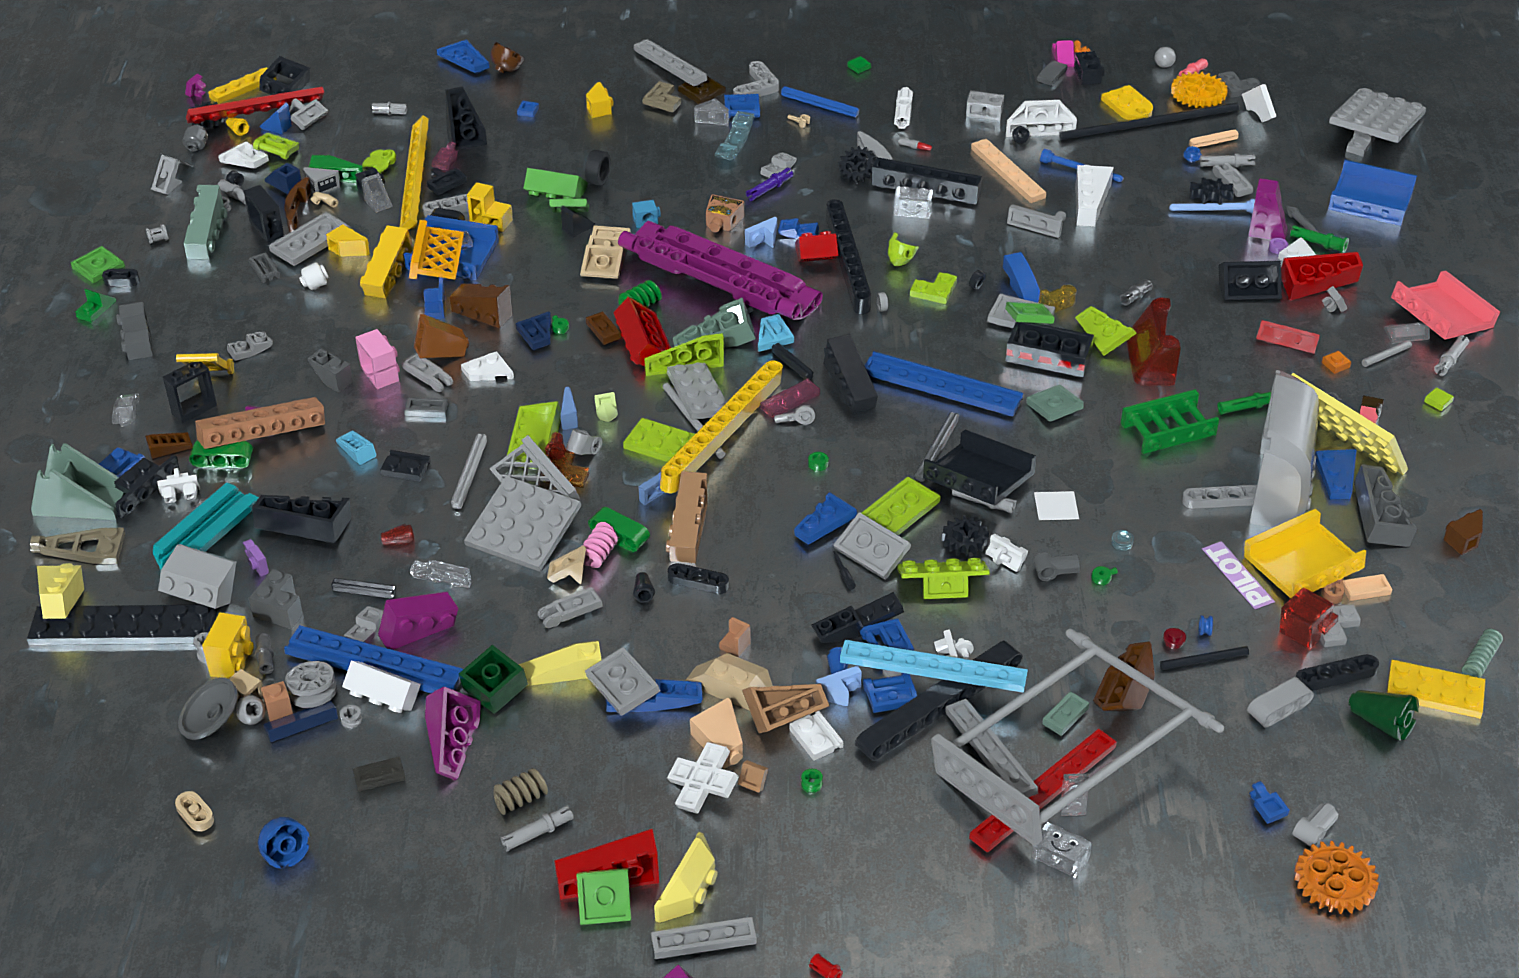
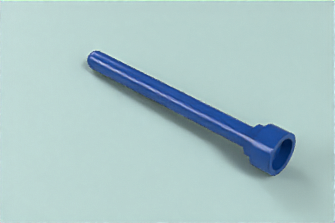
M1045 148L1040 157V162L1045 164L1054 162L1077 169V165H1086L1056 156L1052 153V150ZM1113 173L1112 180L1122 182L1123 176Z

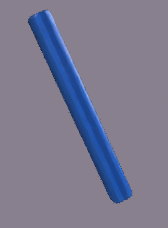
M786 86L781 90V95L790 99L854 118L859 115L857 107Z

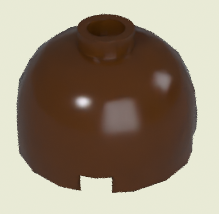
M498 42L494 43L490 52L491 61L496 65L495 69L502 73L505 71H516L525 60L522 55L508 47H503Z

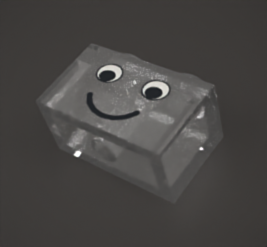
M896 187L894 215L930 219L933 190Z
M1047 822L1041 830L1042 842L1036 846L1033 845L1032 858L1077 879L1090 858L1092 843L1083 837L1076 836L1059 826Z

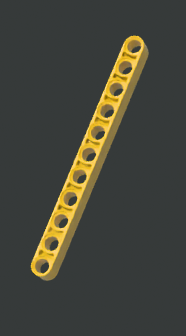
M766 362L662 467L660 489L663 492L675 493L678 491L681 472H696L781 384L783 365L780 362Z

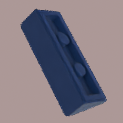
M330 700L323 705L307 708L265 723L263 726L270 742L338 719L335 705Z

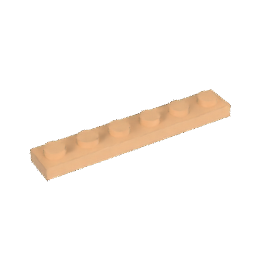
M983 139L972 143L971 150L1030 203L1046 198V191L989 140Z

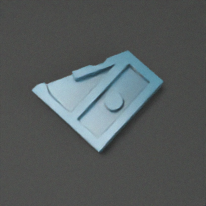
M779 314L761 318L758 342L759 352L771 349L772 345L780 343L783 346L794 343L793 334Z

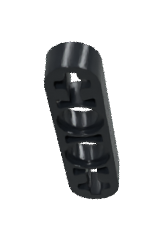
M1364 654L1301 669L1296 673V677L1311 691L1375 676L1378 671L1379 660L1373 655ZM1342 668H1349V669H1351L1353 672H1352V673H1345V672H1343L1341 669H1342ZM1321 673H1328L1332 678H1324Z

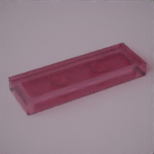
M806 379L762 401L760 408L771 418H774V415H780L819 395L820 388L809 379Z

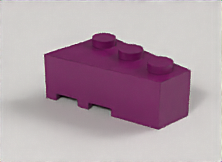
M1259 178L1248 236L1268 240L1273 238L1286 240L1288 228L1285 222V213L1282 207L1278 181Z
M448 592L386 600L378 636L387 649L395 650L454 626L459 608Z

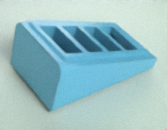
M353 430L336 439L337 444L359 465L376 457L373 443Z

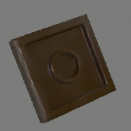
M707 76V81L697 86H692L687 82L679 85L678 92L702 105L724 94L726 87Z

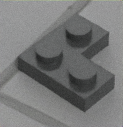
M1234 71L1220 73L1217 76V79L1221 78V82H1225V85H1227V93L1230 97L1242 96L1243 93L1261 85L1257 78L1240 80Z

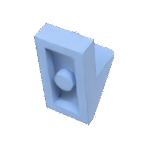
M773 217L745 229V245L751 248L765 242L771 248H774L777 236V218Z
M857 665L816 679V684H821L828 702L848 706V691L861 687L862 672Z

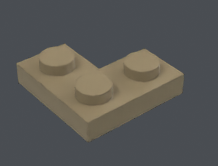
M659 81L643 97V104L663 109L667 112H674L681 105V98L671 95L674 92V85Z

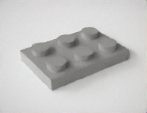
M1000 294L988 315L987 322L1013 328L1016 321L1006 311V302H1036ZM1044 305L1054 316L1055 307Z
M860 512L833 545L837 551L884 580L888 578L911 548L910 542Z
M624 647L585 670L587 678L621 716L660 692L658 684Z

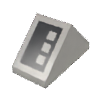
M303 168L304 178H310L311 190L313 192L326 193L341 186L338 170Z

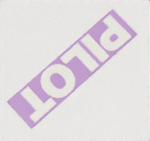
M1222 541L1202 548L1254 609L1275 602Z

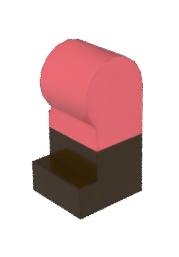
M1363 395L1359 414L1376 424L1377 419L1380 418L1384 399Z

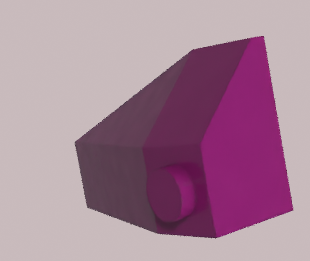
M444 686L426 696L425 720L436 773L456 780L466 759L467 747L473 741L472 734L480 722L481 701Z

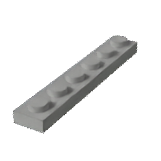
M646 39L634 44V51L692 86H697L707 81L706 73L650 40Z
M967 699L946 706V714L962 734L983 721L982 717ZM990 728L969 741L994 774L1027 798L1038 794L1037 785Z

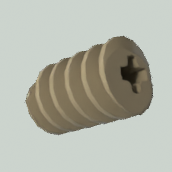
M531 768L528 770V774L522 772L519 777L513 776L511 781L505 780L502 782V785L496 784L493 788L495 803L501 814L504 815L506 814L505 806L513 811L514 802L519 807H522L523 798L530 803L532 802L531 794L539 799V791L542 790L547 795L548 788L541 774L536 769Z

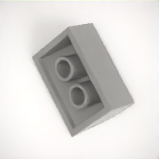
M178 544L161 569L158 591L215 609L230 604L237 561Z

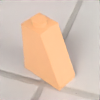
M729 698L690 719V734L703 748L709 742L725 746L730 751L722 767L723 769L743 759V742L732 702Z

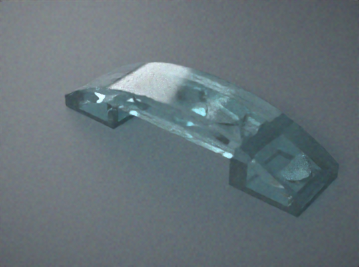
M737 111L732 120V128L724 144L720 143L715 157L733 160L738 156L749 135L754 114Z

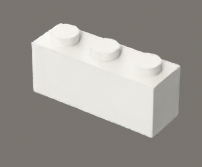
M351 661L342 687L349 689L350 695L363 698V695L370 698L369 702L381 706L385 703L389 705V710L402 713L403 710L412 711L421 684L363 662Z

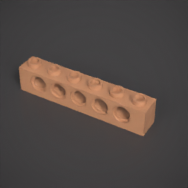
M316 397L196 420L197 440L204 449L324 425V406Z

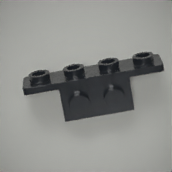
M172 455L160 466L143 457L114 481L115 488L126 493L115 503L119 518L122 519L131 513L134 508L159 489L157 481L166 480V476L174 475V468H179L177 456Z

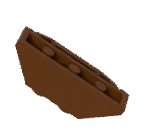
M1150 641L1129 644L1125 649L1126 652L1118 656V658L1154 680L1153 653ZM1110 665L1106 670L1093 702L1103 711L1138 710L1142 708L1150 689Z

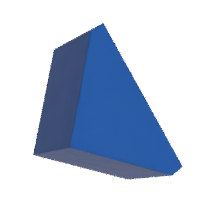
M285 103L260 127L264 130L283 135L292 126L289 105Z

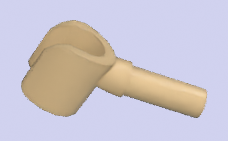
M803 114L800 118L788 115V119L798 122L801 128L810 123L809 115Z

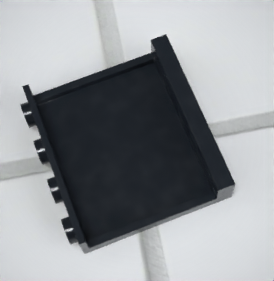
M965 429L961 432L960 444L936 462L928 459L924 460L923 478L995 506L1035 474L1036 455Z

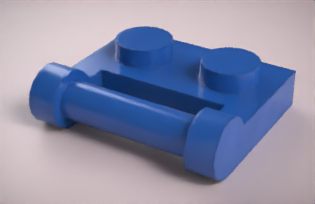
M759 94L724 95L725 119L739 116H755V118H760Z
M117 447L99 465L120 477L143 457L145 458V456L142 454L136 455Z
M899 619L865 626L860 630L862 638L868 644L878 645L874 636L880 635L884 645L887 647L914 651V647Z
M907 673L871 680V678L863 679L864 690L867 693L873 713L898 709L918 696L911 676Z

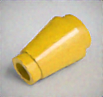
M227 118V126L236 135H245L249 131V124L245 119Z

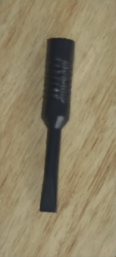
M833 551L840 567V574L849 590L854 589L856 584L849 570L844 567L836 551Z

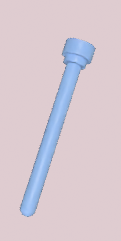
M1250 199L1246 203H1222V205H1218V203L1171 204L1169 209L1171 211L1246 210V212L1252 214L1255 199Z

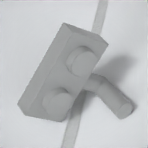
M293 99L289 110L290 115H292L291 120L302 130L328 113V110L316 99L306 106L298 99Z

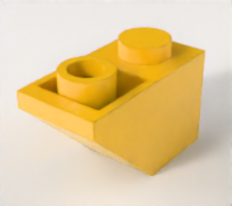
M597 82L586 94L587 110L592 118L612 114L613 99L609 97L607 89L603 87L601 82Z
M343 224L326 234L328 249L340 257L367 256L370 254L368 239Z

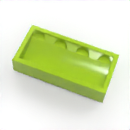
M558 401L519 406L507 455L523 444L522 439L528 435L552 461L561 422V408ZM524 452L516 457V462H526L527 455Z

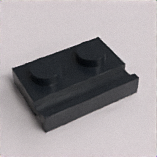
M390 450V455L386 457L380 469L381 476L421 482L427 470V465L431 463L430 456Z

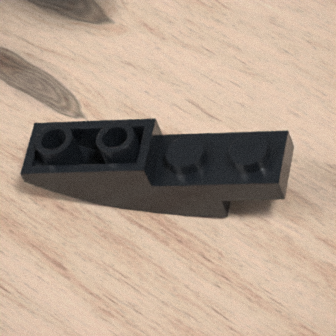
M894 592L856 610L851 605L811 624L821 643L841 642L861 637L860 630L863 627L885 622L904 613V609Z

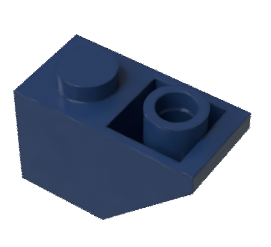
M286 163L265 178V182L289 194L290 190L301 181L300 169Z

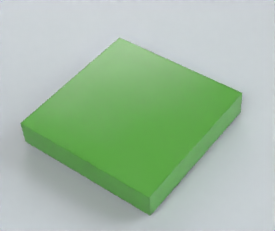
M549 199L550 208L554 213L561 212L560 208L562 205L575 212L589 211L587 199Z
M101 246L72 261L71 267L92 283H96L103 279L102 273L105 270L121 269L125 267L123 260Z
M1006 302L1005 309L1016 322L1054 324L1055 317L1043 304Z
M628 868L577 872L580 925L631 921Z

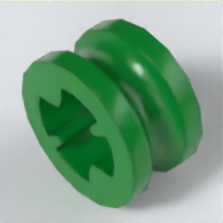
M811 768L802 773L801 786L806 792L815 793L822 788L823 775L819 770Z

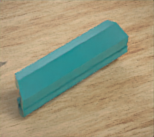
M226 482L153 545V555L159 568H163L178 544L206 552L252 511V506L259 497L251 493L244 495L241 491H238L239 489L236 486Z

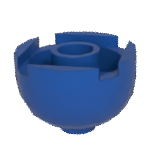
M290 817L272 819L263 826L259 833V852L270 865L276 868H281L280 866L284 867L288 864L289 867L294 866L303 859L309 849L307 844L309 832L300 822Z

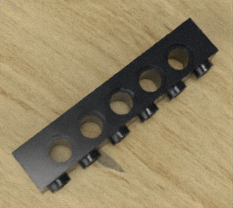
M877 157L872 167V185L881 188H891L914 194L940 197L968 204H977L981 195L982 176Z

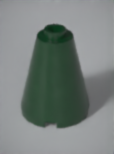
M1358 690L1356 693L1351 694L1348 702L1353 713L1398 741L1407 739L1416 723V719H1413L1414 711L1419 712L1418 698L1406 694Z

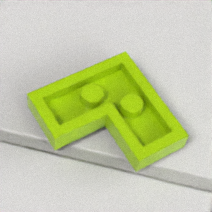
M939 272L934 283L915 279L910 289V296L947 304L957 283V276Z

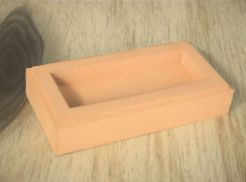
M1384 574L1343 580L1344 592L1349 601L1387 596L1392 593V588Z

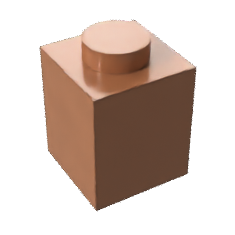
M284 681L261 687L270 722L293 714Z

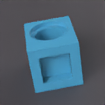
M654 200L632 203L633 220L636 228H641L647 221L658 224V218L661 217L660 208L659 206L656 207Z

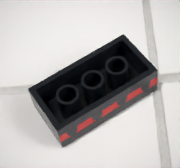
M1015 322L1007 342L1006 361L1084 377L1092 354L1094 335L1039 323Z

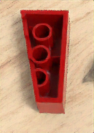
M1358 252L1288 257L1283 259L1281 279L1289 301L1327 291L1332 286L1337 288L1358 282L1363 263Z
M653 829L554 860L560 900L578 897L577 872L628 868L629 888L659 883L658 852Z

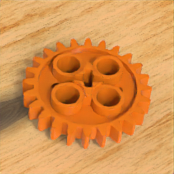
M1321 841L1319 848L1312 844L1310 850L1304 849L1303 855H1299L1294 870L1296 872L1294 880L1298 881L1297 888L1303 889V897L1311 896L1309 903L1319 902V909L1326 905L1330 913L1334 908H1337L1340 914L1343 913L1344 908L1353 913L1354 907L1361 911L1364 904L1369 906L1371 899L1375 898L1379 882H1377L1379 874L1374 873L1376 866L1369 865L1370 858H1361L1363 851L1353 852L1354 846L1346 849L1344 848V843L1341 842L1339 847H1337L1333 841L1330 842L1329 846H1326Z

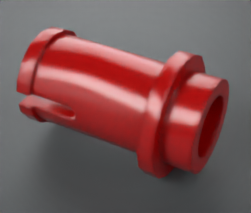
M819 953L815 954L810 960L809 967L824 978H841L843 975V971L840 970L841 967L838 964L833 965Z

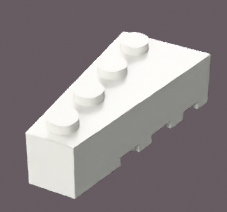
M1077 165L1075 183L1076 226L1095 227L1101 208H1103L1104 200L1108 195V190L1112 185L1114 167Z

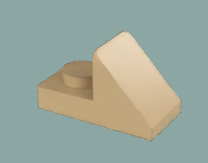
M581 546L550 562L547 578L554 583L570 575L581 584L586 547Z

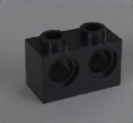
M1095 51L1075 52L1074 69L1081 85L1101 84L1105 71Z

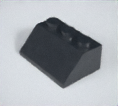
M1281 261L1222 262L1218 265L1219 285L1224 300L1282 299Z

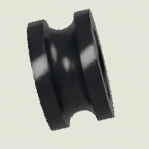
M232 170L227 174L226 180L233 185L237 184L241 187L244 182V176Z

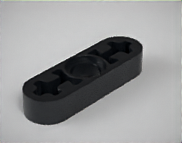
M681 563L672 564L667 569L668 581L674 585L714 594H723L729 589V577L722 572ZM696 576H701L704 578L701 581L693 580V578Z

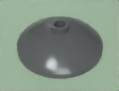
M220 677L212 679L199 687L187 700L180 713L178 727L181 734L188 739L197 740L208 737L219 730L228 721L236 706V685L228 678Z

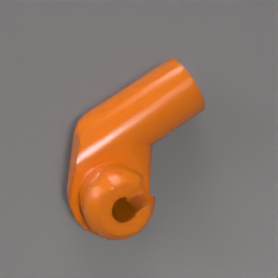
M1080 41L1073 42L1074 54L1075 52L1090 51L1089 48H1086L1087 46L1081 48Z

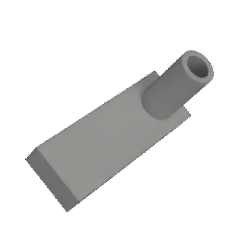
M1011 205L1009 207L1007 224L1059 238L1066 214L1063 211H1058L1054 216Z

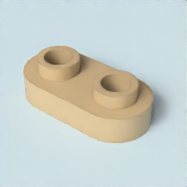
M187 791L176 798L177 812L193 830L204 831L213 825L214 817L212 810L197 793Z

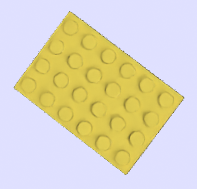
M1295 373L1291 374L1312 387L1319 398L1318 422H1320L1319 425L1326 431L1333 430L1340 440L1352 442V446L1359 452L1364 450L1369 453L1368 456L1375 462L1379 463L1381 461L1385 463V467L1392 473L1399 472L1404 475L1407 472L1408 467L1394 435Z

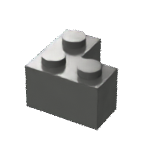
M143 302L119 305L120 313L116 314L118 326L122 325L123 328L120 329L123 353L127 352L129 360L152 357L151 332Z
M275 569L271 570L249 597L253 617L288 629L294 627L303 615L300 597L295 595L292 575Z

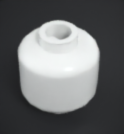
M315 262L304 267L301 270L302 276L299 277L304 288L308 286L313 291L326 285L329 275L323 264L319 265Z

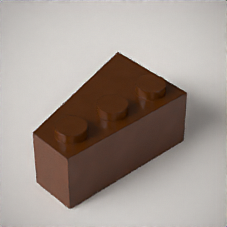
M462 284L450 295L451 312L501 328L512 316L509 285L496 287V285L490 284L487 287L481 284Z

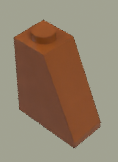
M420 314L414 348L419 358L465 357L466 349L469 347V339L465 336L462 329L425 314Z

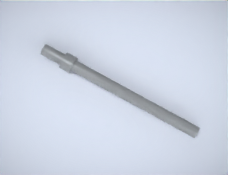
M665 383L663 385L665 392L698 432L703 427L698 419L691 420L679 395L669 383ZM721 447L714 452L719 459L725 456V452Z

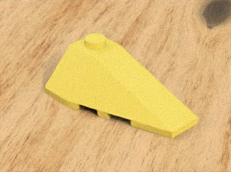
M599 641L574 643L518 664L524 669L528 683L527 686L587 679L585 670L601 661Z

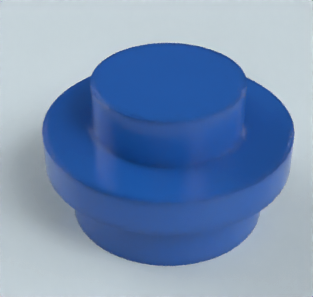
M1190 146L1184 151L1183 157L1189 162H1196L1200 160L1202 154L1198 147Z

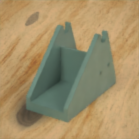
M66 443L62 444V451L56 450L54 444H51L45 476L41 470L37 473L31 506L33 516L116 520L118 515L115 503L126 494L115 488L114 481L119 477Z

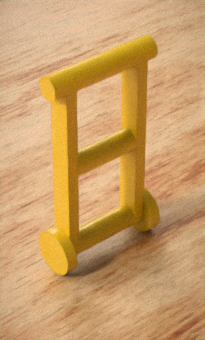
M218 353L176 355V361L182 362L185 365L190 362H202L209 368V371L234 373L233 359L225 361L219 357Z

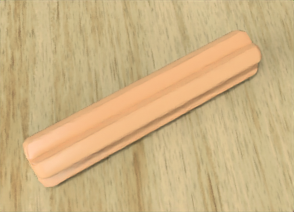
M1234 129L1191 138L1189 146L1200 148L1237 140L1239 134Z

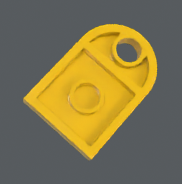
M1130 85L1101 95V100L1126 120L1152 116V103Z

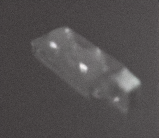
M415 560L410 568L411 576L419 579H430L436 583L442 582L468 589L472 584L469 569L434 560H428V562Z

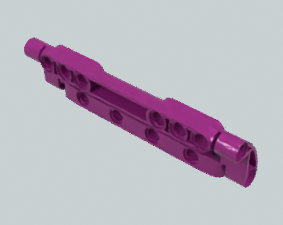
M647 221L635 234L623 231L618 238V245L620 247L637 253L641 260L674 274H687L732 293V297L735 300L743 298L745 304L768 314L779 313L793 320H800L809 316L820 305L823 298L821 291L806 286L802 279L675 226H668L665 229L659 224Z

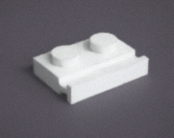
M819 710L816 711L815 715L810 716L809 714L789 723V730L813 761L834 752V749L838 747L840 749L843 748V740Z

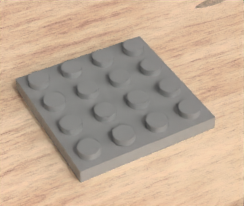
M506 476L464 539L465 545L541 572L581 508V503L567 496Z

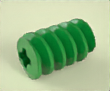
M647 280L621 293L618 297L619 306L628 296L645 307H649L650 304L653 305L656 301L662 300L660 289L651 280Z

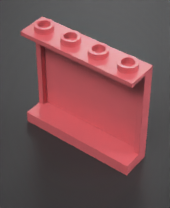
M1447 271L1440 272L1436 282L1411 288L1397 281L1391 296L1393 300L1443 339L1494 328L1500 314L1498 309Z

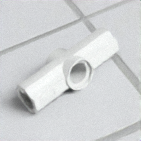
M903 87L898 91L894 124L901 129H905L910 123L913 91L908 87Z

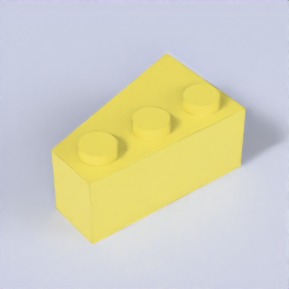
M66 563L60 566H37L43 619L66 618L84 591L81 565Z

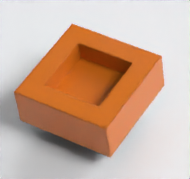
M1336 351L1324 356L1322 364L1336 374L1350 368L1351 361L1340 351Z

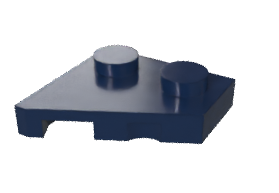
M550 311L516 323L517 331L532 350L551 344Z

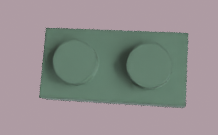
M1070 691L1043 718L1042 724L1062 736L1089 709V702Z

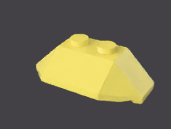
M698 831L681 863L654 906L656 922L661 923L693 913L698 904L704 902L709 885L714 884L717 878L715 859L703 833Z

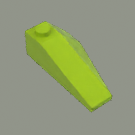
M723 333L701 336L645 358V375L667 374L668 366L705 363L708 368L723 367Z

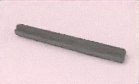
M950 412L915 472L914 479L916 481H925L923 478L924 460L928 459L936 462L959 421L957 413Z

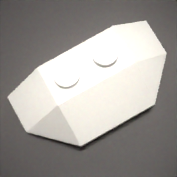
M1060 100L1024 101L1007 120L1006 137H1012L1013 129L1018 126L1026 127L1029 131V136L1059 135V132L1076 129L1077 118Z

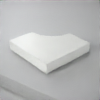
M1265 84L1242 94L1247 111L1252 110L1256 112L1262 123L1276 117Z

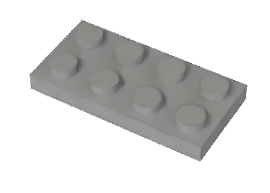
M325 212L269 245L270 252L295 266L328 247L327 233L342 224L348 228L350 226Z
M705 363L667 367V375L691 420L712 418L727 403Z

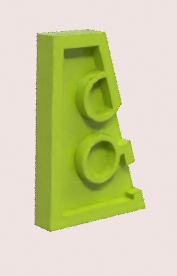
M1092 306L1075 317L1086 333L1094 335L1093 343L1103 356L1137 334L1133 328L1124 326L1120 321L1113 320L1107 314Z

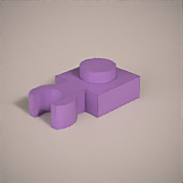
M251 539L244 541L243 545L246 548L244 551L249 557L248 562L251 569H256L260 576L268 574L266 557Z

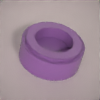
M1273 238L1269 243V250L1274 254H1279L1280 251L1288 247V242L1282 238Z

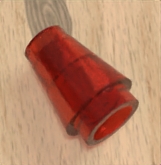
M558 432L551 435L545 447V453L551 460H559L566 453L563 436Z
M404 523L382 532V544L409 545L410 542L414 541L412 526Z

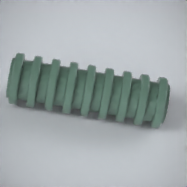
M1492 628L1483 631V634L1461 669L1462 674L1478 678L1482 677L1503 641V636L1499 631Z

